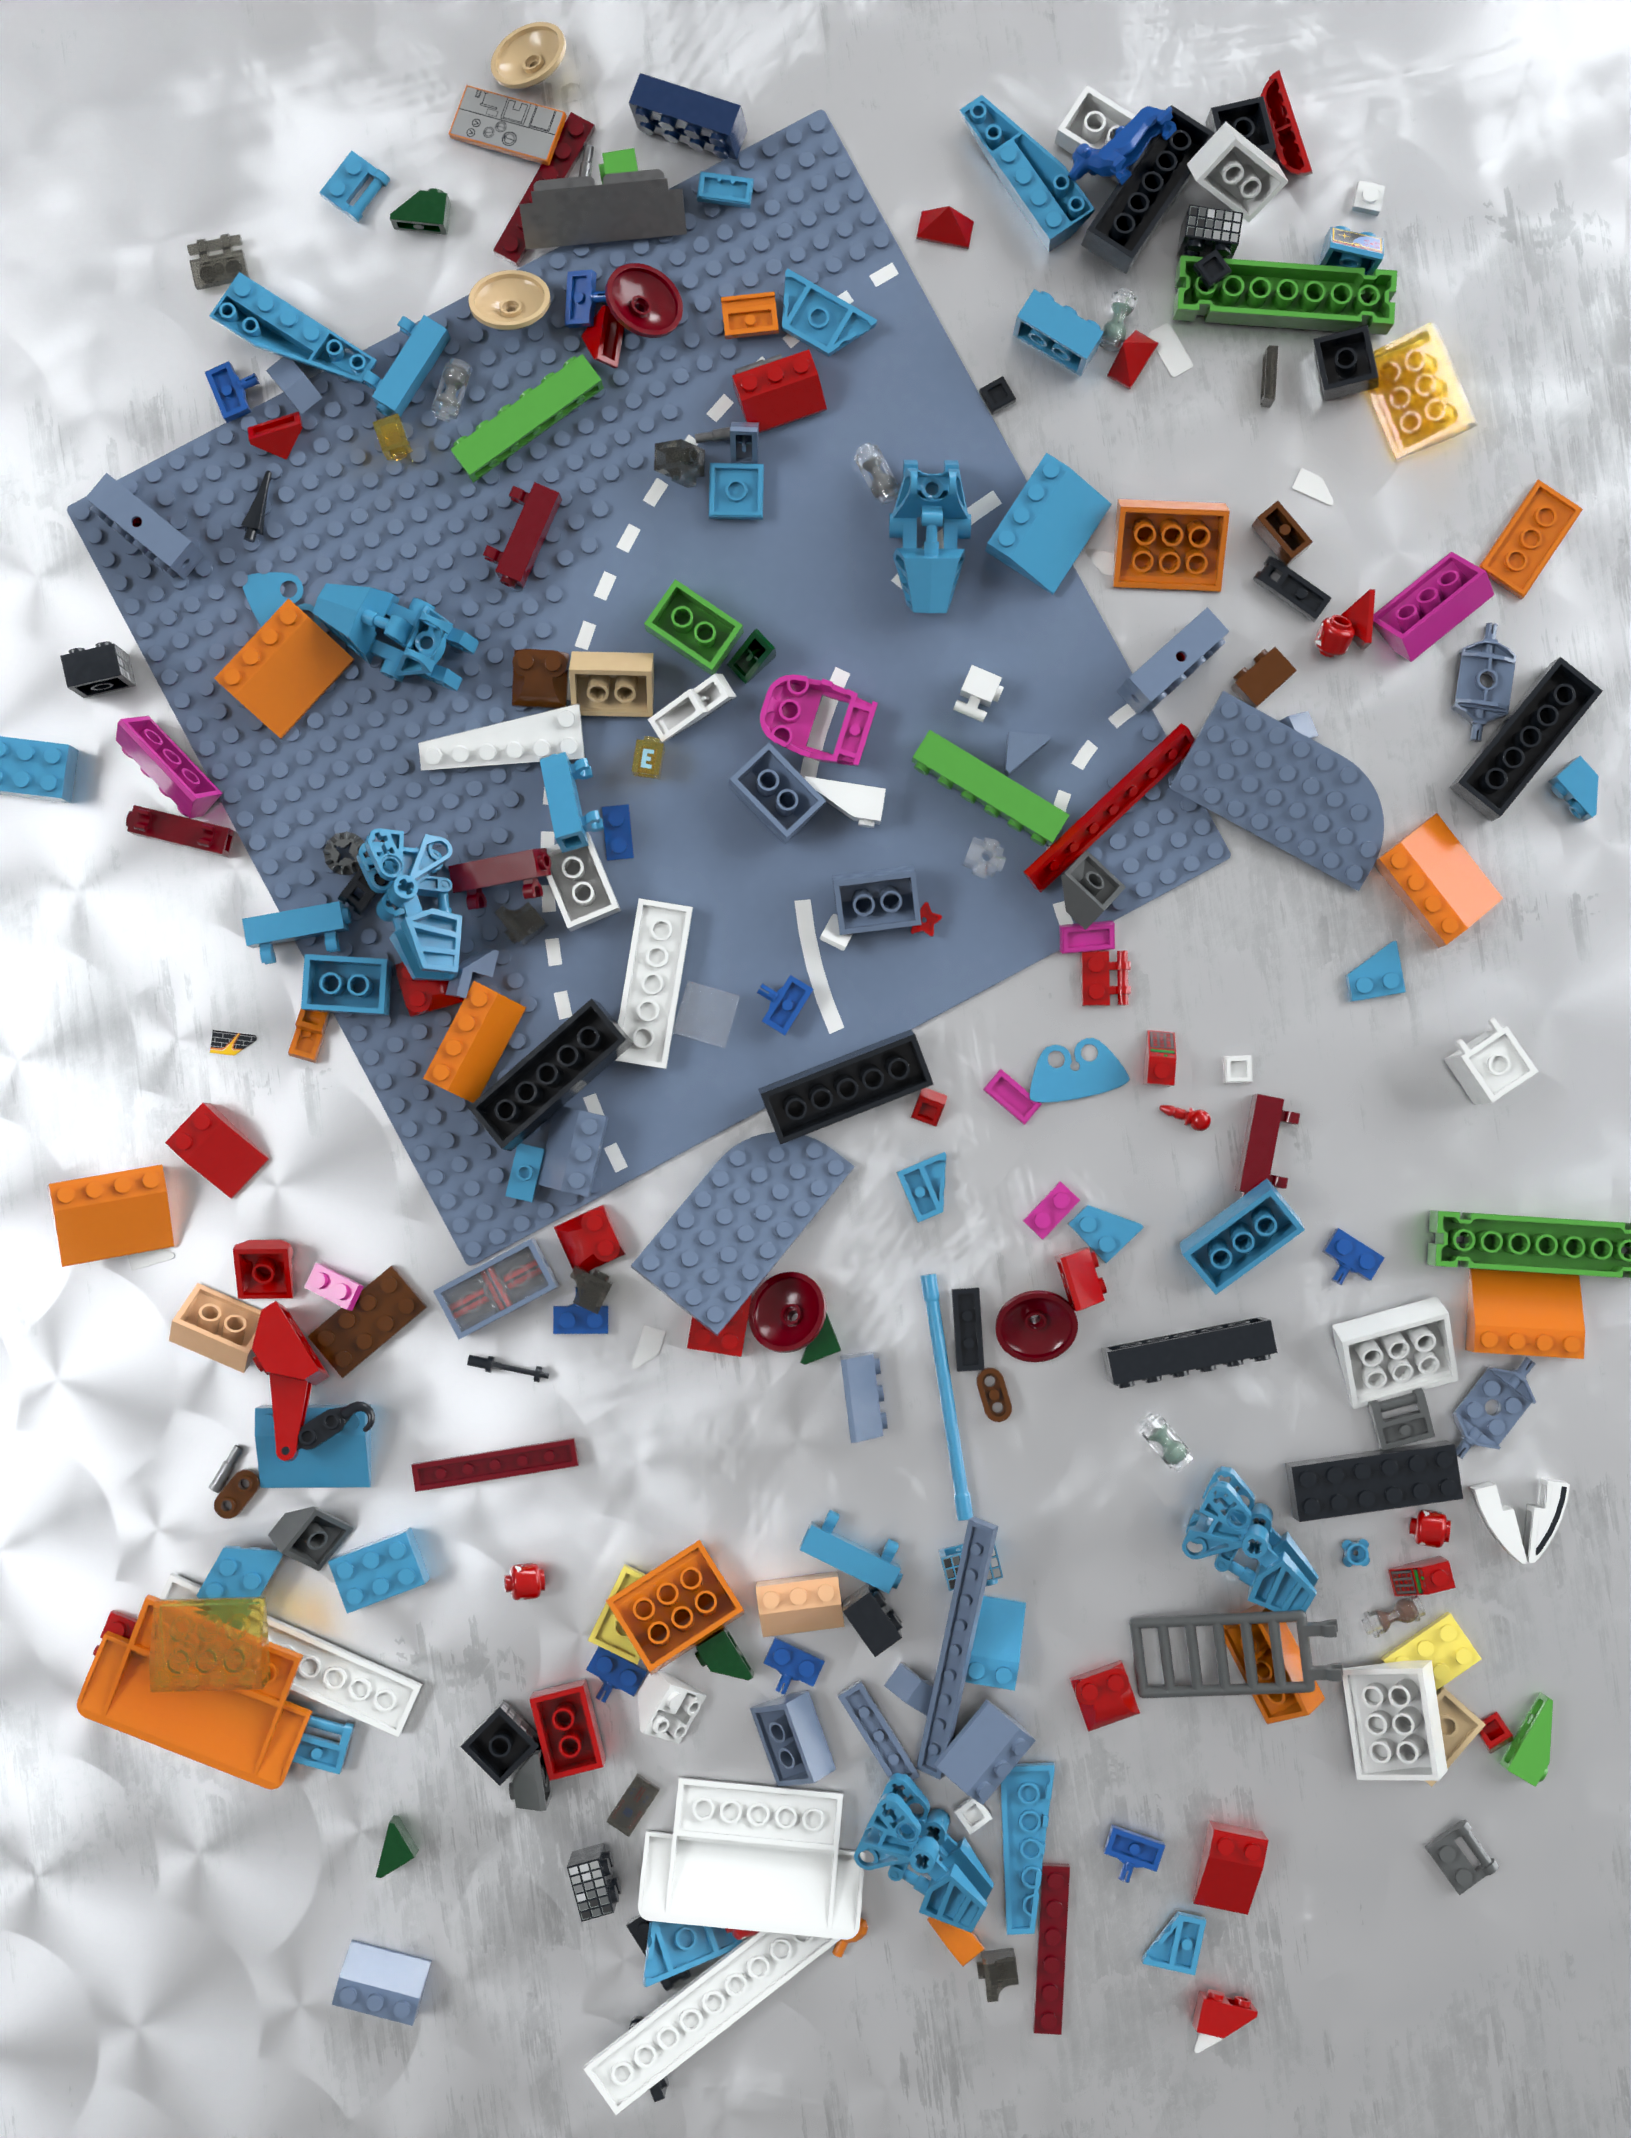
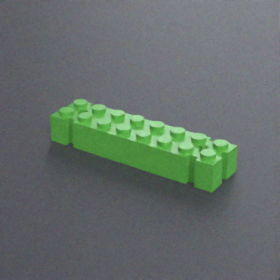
M1181 255L1176 266L1175 288L1178 291L1174 298L1173 320L1195 321L1197 315L1205 316V322L1337 332L1368 325L1370 334L1387 335L1394 325L1395 302H1390V300L1396 293L1397 270L1376 269L1372 275H1365V268L1223 258L1232 272L1208 290L1193 269L1194 264L1203 257Z
M1430 1210L1429 1232L1436 1233L1435 1243H1428L1427 1265L1458 1267V1261H1460V1267L1631 1278V1223L1465 1212L1462 1213V1219H1460V1212ZM1459 1236L1464 1237V1241H1463V1242H1460V1243H1457V1242H1456V1238H1457V1237H1459ZM1622 1247L1627 1248L1626 1253L1621 1252Z

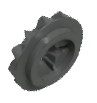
M347 831L335 833L332 838L327 840L323 850L325 863L333 872L340 875L357 873L360 865L356 856L359 848L365 842L354 833ZM337 846L343 849L350 846L349 852L355 859L352 860L345 857L343 860H340L341 854L336 849ZM366 851V853L364 854L365 858L368 856V852H367V851Z

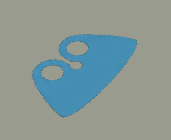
M268 572L267 574L247 575L248 581L243 586L247 601L261 627L288 599L280 592V587L284 582L292 581L297 586V593L289 598L293 603L298 602L303 595L302 582L297 576L290 573ZM305 603L298 605L302 611L309 610L313 613L314 606ZM314 615V622L320 627L321 621Z
M1086 1038L1076 1045L1074 1055L1076 1062L1080 1065L1077 1071H1073L1070 1067L1072 1059L1069 1051L1063 1046L1051 1045L1042 1051L1037 1061L1030 1087V1100L1042 1103L1059 1102L1093 1096L1121 1087L1130 1078L1115 1055L1097 1039ZM1087 1044L1094 1045L1098 1051L1097 1058L1093 1061L1084 1060L1081 1056L1083 1046ZM1053 1051H1059L1065 1057L1064 1064L1059 1068H1054L1048 1063V1056Z

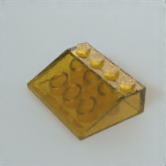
M1429 322L1373 351L1379 377V388L1367 391L1396 460L1453 438L1478 425L1438 326Z
M266 1597L155 1600L149 1658L151 1692L262 1690L271 1678Z

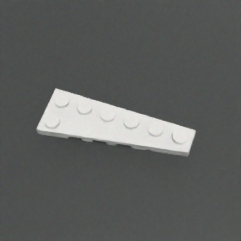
M573 704L418 743L421 771L540 762L539 759L566 752L569 760L585 758L580 704Z

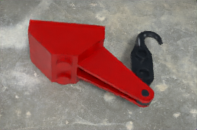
M275 1301L262 1309L252 1345V1350L256 1356L252 1359L261 1372L264 1371L270 1376L277 1457L283 1461L290 1462L297 1457L300 1449H315L341 1432L351 1416L360 1411L364 1412L368 1417V1422L363 1431L367 1432L370 1430L375 1422L374 1410L369 1404L358 1401L344 1407L328 1409L304 1425L312 1385L316 1386L330 1376L286 1307Z

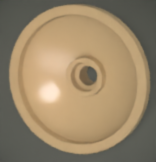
M535 22L524 25L506 36L494 51L491 59L492 74L499 84L507 88L524 89L535 86L550 77L559 67L565 55L566 39L562 31L552 23Z
M520 270L499 271L482 278L473 286L468 299L470 311L474 318L480 323L498 330H518L534 324L545 315L551 301L549 288L546 283L538 276Z

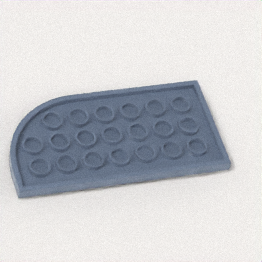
M1221 692L1172 779L1169 788L1359 891L1378 858L1384 835L1382 805L1369 778L1359 767L1344 756L1229 693Z
M775 1132L760 1134L746 1139L721 1157L632 1263L631 1268L713 1334L718 1336L853 1171L855 1166L826 1144L806 1135L781 1145Z

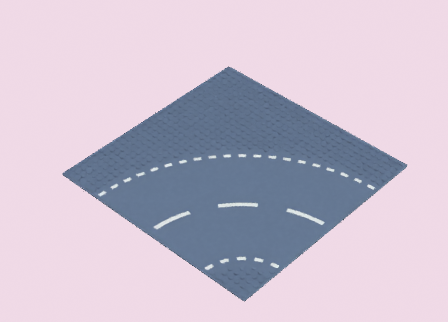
M818 110L740 151L737 160L728 158L702 171L754 179L750 209L698 202L697 191L700 173L669 189L683 190L687 234L560 246L516 269L538 276L549 288L550 306L545 315L534 324L518 330L490 328L480 323L472 315L469 307V295L427 316L445 327L451 339L400 419L392 414L390 417H387L376 409L377 405L372 398L375 390L365 385V381L361 384L323 371L309 379L323 398L303 414L300 413L302 430L287 460L251 445L247 429L248 427L298 412V409L286 394L281 393L251 409V413L229 423L226 422L116 480L188 538L205 555L185 580L177 574L174 578L171 577L136 546L128 542L115 529L101 520L90 510L92 504L86 497L67 507L68 515L206 775L223 793L219 799L279 912L340 901L338 900L339 895L355 874H337L325 863L323 850L327 840L332 838L335 833L346 831L354 833L365 842L369 833L374 829L382 828L404 831L403 847L409 848L418 847L425 834L445 838L452 846V855L443 863L439 872L433 876L450 879L448 866L530 849L548 848L558 844L554 835L540 762L421 771L419 742L553 710L552 708L512 706V661L515 650H555L569 653L570 660L572 651L654 653L653 715H655L687 690L696 688L711 677L706 671L648 633L645 629L644 623L673 581L676 579L743 625L744 633L715 673L724 675L737 697L680 734L665 742H661L648 721L650 717L581 716L584 755L588 759L593 773V777L589 779L575 780L582 815L585 816L590 811L598 810L600 818L603 820L602 807L629 804L634 858L607 861L604 829L598 832L588 831L621 909L620 912L570 931L566 926L546 876L538 878L543 889V896L524 899L522 892L523 881L483 888L482 892L486 897L487 907L468 910L466 904L467 892L453 893L452 888L448 892L449 907L452 908V913L462 915L459 963L482 949H495L499 951L493 977H482L472 974L469 989L473 981H476L526 1007L482 1095L591 998L600 1002L618 1024L639 898L693 907L667 1069L613 1061L563 1105L564 1107L609 1117L590 1197L541 1185L536 1187L533 1202L505 1196L516 1148L512 1151L500 1148L468 1107L472 1102L423 1079L462 1003L410 1017L404 1002L395 964L403 961L389 939L395 928L393 922L383 921L376 912L377 904L385 893H377L361 915L354 912V907L350 904H345V907L350 909L352 923L348 924L349 931L337 933L341 951L327 952L324 935L295 941L303 957H305V954L379 958L388 959L393 962L389 1016L333 1014L465 1263L469 1266L486 1259L765 1109L758 1090L759 1088L907 1030H912L1060 950L1059 925L1078 924L1065 909L1061 876L1069 867L1041 893L1036 890L1024 874V871L1050 846L1045 844L1043 847L1030 839L1031 835L1024 830L1021 832L1015 831L1007 825L1008 820L1001 816L995 818L983 810L985 806L975 802L972 804L960 796L962 792L954 787L951 790L943 787L937 782L939 778L931 773L926 776L914 768L915 764L912 762V757L929 730L1004 774L1006 741L1009 731L1048 734L1051 737L1049 743L1008 776V778L1070 815L1053 843L1167 737L1153 710L1149 713L1143 710L1137 715L1117 693V690L1132 675V672L1074 566L1072 565L1052 595L985 552L988 541L1026 485L1027 480L824 110ZM629 263L649 265L665 274L678 289L683 303L681 321L673 332L660 338L639 336L624 327L618 368H612L593 359L581 337L587 327L568 328L565 325L567 274L569 271L592 269L597 273L596 291H605L609 277L618 267ZM787 268L877 319L876 326L829 357L782 331L785 271ZM775 292L779 334L725 339L721 297ZM607 302L596 303L594 317L602 306H608ZM399 331L363 350V352L377 360L371 372L383 380L410 336ZM809 349L819 375L827 410L759 433L758 464H764L763 520L709 519L710 463H731L730 440L696 444L695 434L730 427L732 421L746 422L733 387L732 375H735L736 369L781 354L782 358ZM583 354L601 378L604 389L473 483L450 450L454 447V443L460 437H468L475 432L476 427L485 420L490 421L496 417L498 411L503 406L514 404L525 390L536 388L541 384L542 379L546 375L561 370L568 359L574 356L577 358ZM457 367L463 370L465 376L463 383L456 388L454 394L455 406L449 407L440 403V399L446 394L449 386L447 381L449 369ZM872 457L879 459L878 467L882 475L888 477L893 485L892 491L887 495H880L875 488L876 479L873 473L864 467V463ZM903 460H917L918 470L927 474L943 473L944 460H958L967 511L968 514H971V538L957 539V549H965V559L947 613H913L906 604L895 566L893 554L896 548H902V538H889V513L894 511L902 484ZM271 471L272 476L266 501L263 536L257 534L255 542H248L244 540L246 531L245 527L241 524L259 491L265 472ZM534 482L559 492L562 501L524 588L517 585L515 588H510L500 582V578H498L495 572L498 564L485 560L483 553L487 545L504 552L524 505L511 501L509 494L512 487L516 486L530 493ZM917 517V548L924 549L926 526H921L920 517ZM943 526L937 527L939 549H943L944 545ZM283 572L297 576L303 585V595L298 602L294 603L296 606L305 603L315 607L317 597L326 583L372 587L392 593L400 598L398 605L407 609L413 597L434 606L437 613L453 624L452 627L467 632L479 641L474 655L454 648L446 642L444 654L436 663L448 668L463 679L456 692L416 674L405 675L402 682L380 673V670L385 660L374 656L371 664H368L321 622L320 628L340 645L354 661L282 739L214 678L261 628L243 591V586L248 581L247 575L255 573ZM286 581L281 585L280 592L284 597L291 598L297 593V586L292 581ZM303 610L314 621L313 613L309 610ZM375 628L377 633L376 640L405 651L406 648L383 634L385 629ZM758 629L776 648V657L745 684L727 664L751 633ZM972 665L1002 677L999 685L1004 687L998 702L992 700L990 707L979 703L978 709L987 712L983 722L953 710L957 700L966 704L969 701L968 698L961 696L960 692ZM792 674L807 676L809 679H826L846 690L849 689L858 693V698L871 704L873 701L877 702V709L859 766L816 761L770 740L762 730L760 713L771 684L782 676ZM568 677L567 706L571 705L570 679H569V677ZM822 696L806 746L833 754L849 704ZM767 743H770L803 778L806 776L885 788L880 825L875 824L874 828L859 826L858 821L851 820L832 805L825 802L808 823L784 845L728 787L729 779ZM643 748L654 750V754L647 753V757H651V760L646 761V764L652 765L651 769L640 767ZM570 759V763L574 764L578 759ZM1181 761L1087 849L1092 856L1126 887L1094 922L1115 921L1230 858L1231 853L1207 809L1169 788L1172 779L1181 765ZM375 837L374 841L380 842L381 840H378L377 837ZM436 843L432 846V849L440 852L442 857L447 854L444 845ZM337 846L336 849L341 854L340 860H343L345 857L352 860L355 859L349 852L350 846L346 849ZM913 865L916 871L920 908L925 902H928L931 911L942 916V919L934 925L933 937H930L925 932L911 934L912 926L854 933L843 951L820 939L833 914L837 915L832 875ZM387 880L383 886L388 885L389 881ZM359 887L354 891V895L360 899L365 894ZM417 895L422 911L438 908L437 897ZM388 903L386 904L387 907H393L394 910H395L396 907H395L394 905H393V906H389ZM922 918V922L925 923L927 919ZM792 975L814 990L784 1036L762 1022L769 1010L771 1001L757 994L759 989L766 992L760 988L763 983L777 992L784 986L789 976ZM553 1115L522 1141L521 1144L545 1149Z

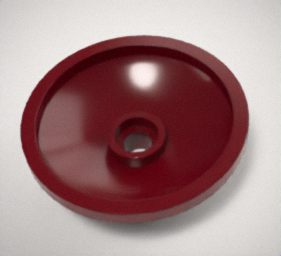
M629 263L618 267L607 281L605 288L607 305L615 319L632 333L647 338H660L673 332L680 323L683 315V303L680 293L674 283L661 271L649 265Z
M784 1272L769 1278L758 1288L750 1304L749 1325L754 1337L761 1345L774 1352L790 1353L804 1348L817 1337L823 1327L827 1309L824 1293L813 1279L802 1273ZM797 1313V1319L792 1321L793 1315Z
M1035 1290L1021 1293L1005 1303L997 1315L995 1330L1000 1346L1012 1357L1026 1362H1044L1054 1359L1068 1350L1076 1338L1078 1320L1072 1305L1065 1298L1053 1292Z

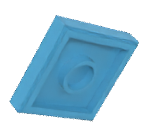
M710 463L709 519L763 520L764 464Z

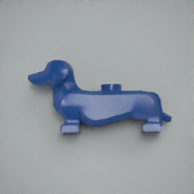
M1151 106L1142 108L1128 124L1120 126L1116 130L1114 138L1101 149H1094L1086 143L1080 144L1072 155L1074 165L1068 174V178L1072 181H1077L1087 173L1092 176L1097 174L1103 177L1116 176L1117 181L1123 185L1132 175L1131 171L1126 169V167L1137 161L1151 138L1162 133L1163 139L1167 140L1177 130L1176 124L1170 121L1173 118L1172 107L1169 106L1166 110Z

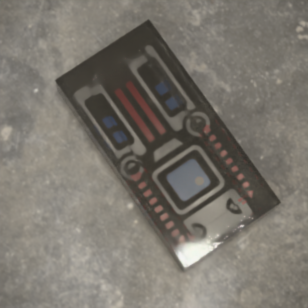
M1269 345L1263 354L1261 407L1270 408L1275 400L1278 346Z
M637 1773L608 1816L606 1822L629 1837L660 1791V1788Z

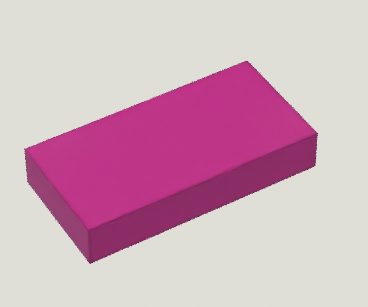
M1113 921L1093 922L1086 930L1080 924L1059 925L1060 952L1062 954L1115 949V923Z
M1002 1069L995 1074L983 1089L1023 1125L1027 1123L1042 1105L1040 1102L1030 1100V1093Z

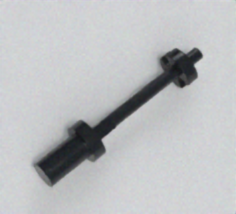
M469 1355L467 1361L468 1366L483 1368L485 1372L489 1373L492 1372V1369L506 1370L534 1376V1382H540L541 1378H549V1373L542 1372L541 1366H536L535 1371L494 1362L495 1357L493 1356L484 1358Z

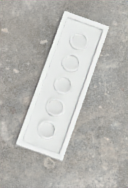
M639 898L618 1025L634 1044L615 1061L667 1069L693 907Z

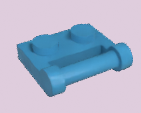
M351 150L319 193L322 198L359 223L363 217V211L382 186L386 187L391 180L383 171L376 169ZM369 177L373 178V181L354 206L349 205Z
M311 1715L307 1726L342 1735L341 1740L336 1742L304 1733L293 1762L340 1774L355 1724L349 1722L342 1724Z

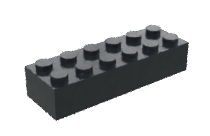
M1172 105L1173 118L1170 121L1176 124L1177 130L1167 140L1163 139L1162 133L1151 138L1137 161L1128 168L1132 175L1123 185L1118 183L1087 229L1081 243L1083 247L1127 274L1192 177L1187 163L1215 134Z
M1562 657L1557 658L1549 664L1450 788L1490 821L1500 818L1603 690Z
M591 998L468 1108L501 1149L512 1151L634 1043L601 1003Z
M907 1030L761 1087L758 1090L781 1145L934 1084L916 1035L913 1031Z
M1263 1317L1101 1348L1107 1380L1119 1388L1135 1386L1134 1381L1137 1380L1146 1381V1383L1158 1382L1162 1380L1163 1375L1168 1374L1173 1375V1378L1189 1375V1370L1193 1369L1200 1370V1372L1216 1370V1365L1218 1364L1227 1365V1367L1239 1366L1244 1364V1359H1254V1362L1271 1359L1270 1354L1278 1353L1271 1320Z
M1447 1440L1395 1447L1384 1451L1374 1450L1285 1463L1292 1515L1299 1522L1463 1499L1456 1446Z

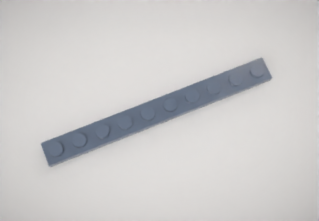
M975 1516L971 1517L967 1524L916 1769L939 1780L945 1775L936 1768L934 1763L953 1741L998 1531L997 1525Z

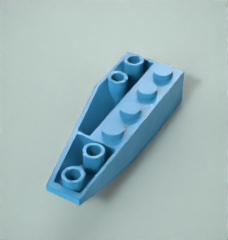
M983 95L960 109L961 116L989 164L1048 252L1071 238L1095 212V208L1076 181L1068 178L1069 171Z
M240 272L209 315L211 319L256 348L361 384L364 383L362 379L367 371H372L377 363V360Z

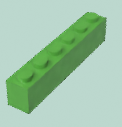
M583 354L577 358L575 356L571 357L564 363L561 370L546 375L542 379L541 384L536 388L525 390L520 395L518 401L512 405L507 404L498 411L496 417L490 421L485 420L476 427V431L468 437H460L450 450L474 483L604 389L602 380Z
M931 730L928 731L912 757V762L915 764L914 768L926 776L929 773L939 778L937 782L949 790L954 787L962 792L960 796L972 804L975 802L985 806L983 810L995 818L1001 816L1008 820L1007 825L1017 832L1026 831L1031 835L1030 839L1040 846L1044 847L1045 844L1051 846L1070 816Z

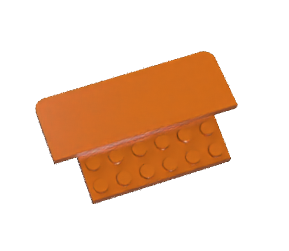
M149 1594L145 1597L130 1639L110 1631L104 1634L77 1700L78 1712L87 1719L270 1790L279 1788L285 1781L313 1712L286 1701L303 1654Z

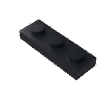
M979 1287L951 1289L957 1372L985 1370Z

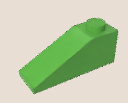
M1541 1692L1499 1763L1506 1770L1535 1787L1538 1782L1545 1779L1550 1763L1553 1700Z

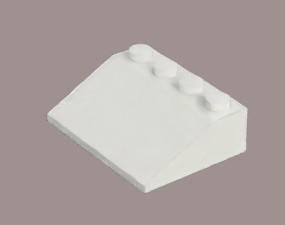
M1437 1296L1332 1325L1335 1347L1353 1409L1368 1406V1402L1373 1400L1380 1402L1410 1394L1414 1389L1422 1388V1390L1458 1381L1449 1313Z
M1432 1660L1398 1661L1343 1668L1342 1679L1357 1780L1439 1781L1448 1770Z

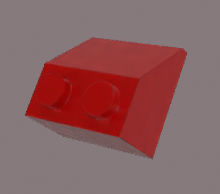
M1088 1247L1055 1256L1068 1302L1072 1305L1074 1311L1077 1312L1105 1301L1103 1294L1107 1293L1103 1278H1098L1095 1270L1096 1267H1099L1095 1251L1090 1252Z

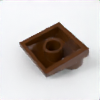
M539 649L515 650L512 661V706L552 709L567 706L569 653Z

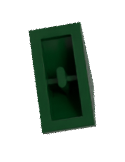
M755 629L727 665L746 684L776 657V648L758 629Z
M827 1312L821 1331L806 1346L800 1363L804 1365L841 1351Z
M394 1815L389 1822L376 1873L377 1878L386 1876L412 1860L419 1851L399 1816Z

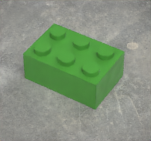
M676 579L644 623L648 633L711 676L717 672L744 633L741 623Z

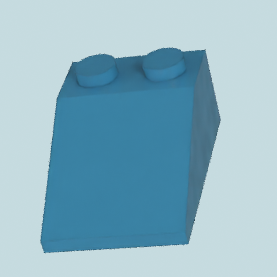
M983 1596L965 1680L966 1683L1015 1691L1026 1602Z

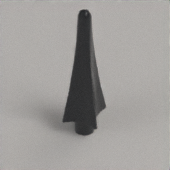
M271 471L265 472L259 491L241 524L245 527L246 531L244 540L248 542H255L257 534L263 536L266 501L272 476Z

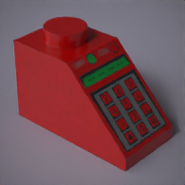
M1147 1030L1143 1073L1144 1085L1174 1086L1177 1059L1175 1032Z
M1442 1556L1388 1569L1394 1596L1429 1595L1456 1588L1449 1560Z

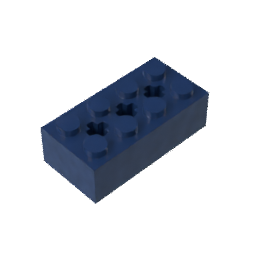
M639 74L629 100V106L637 128L641 132L648 135H653V133L661 135L672 143H678V141L686 143L697 151H703L704 149L713 152L715 156L721 159H728L729 157L737 160L748 131L741 105L652 76Z

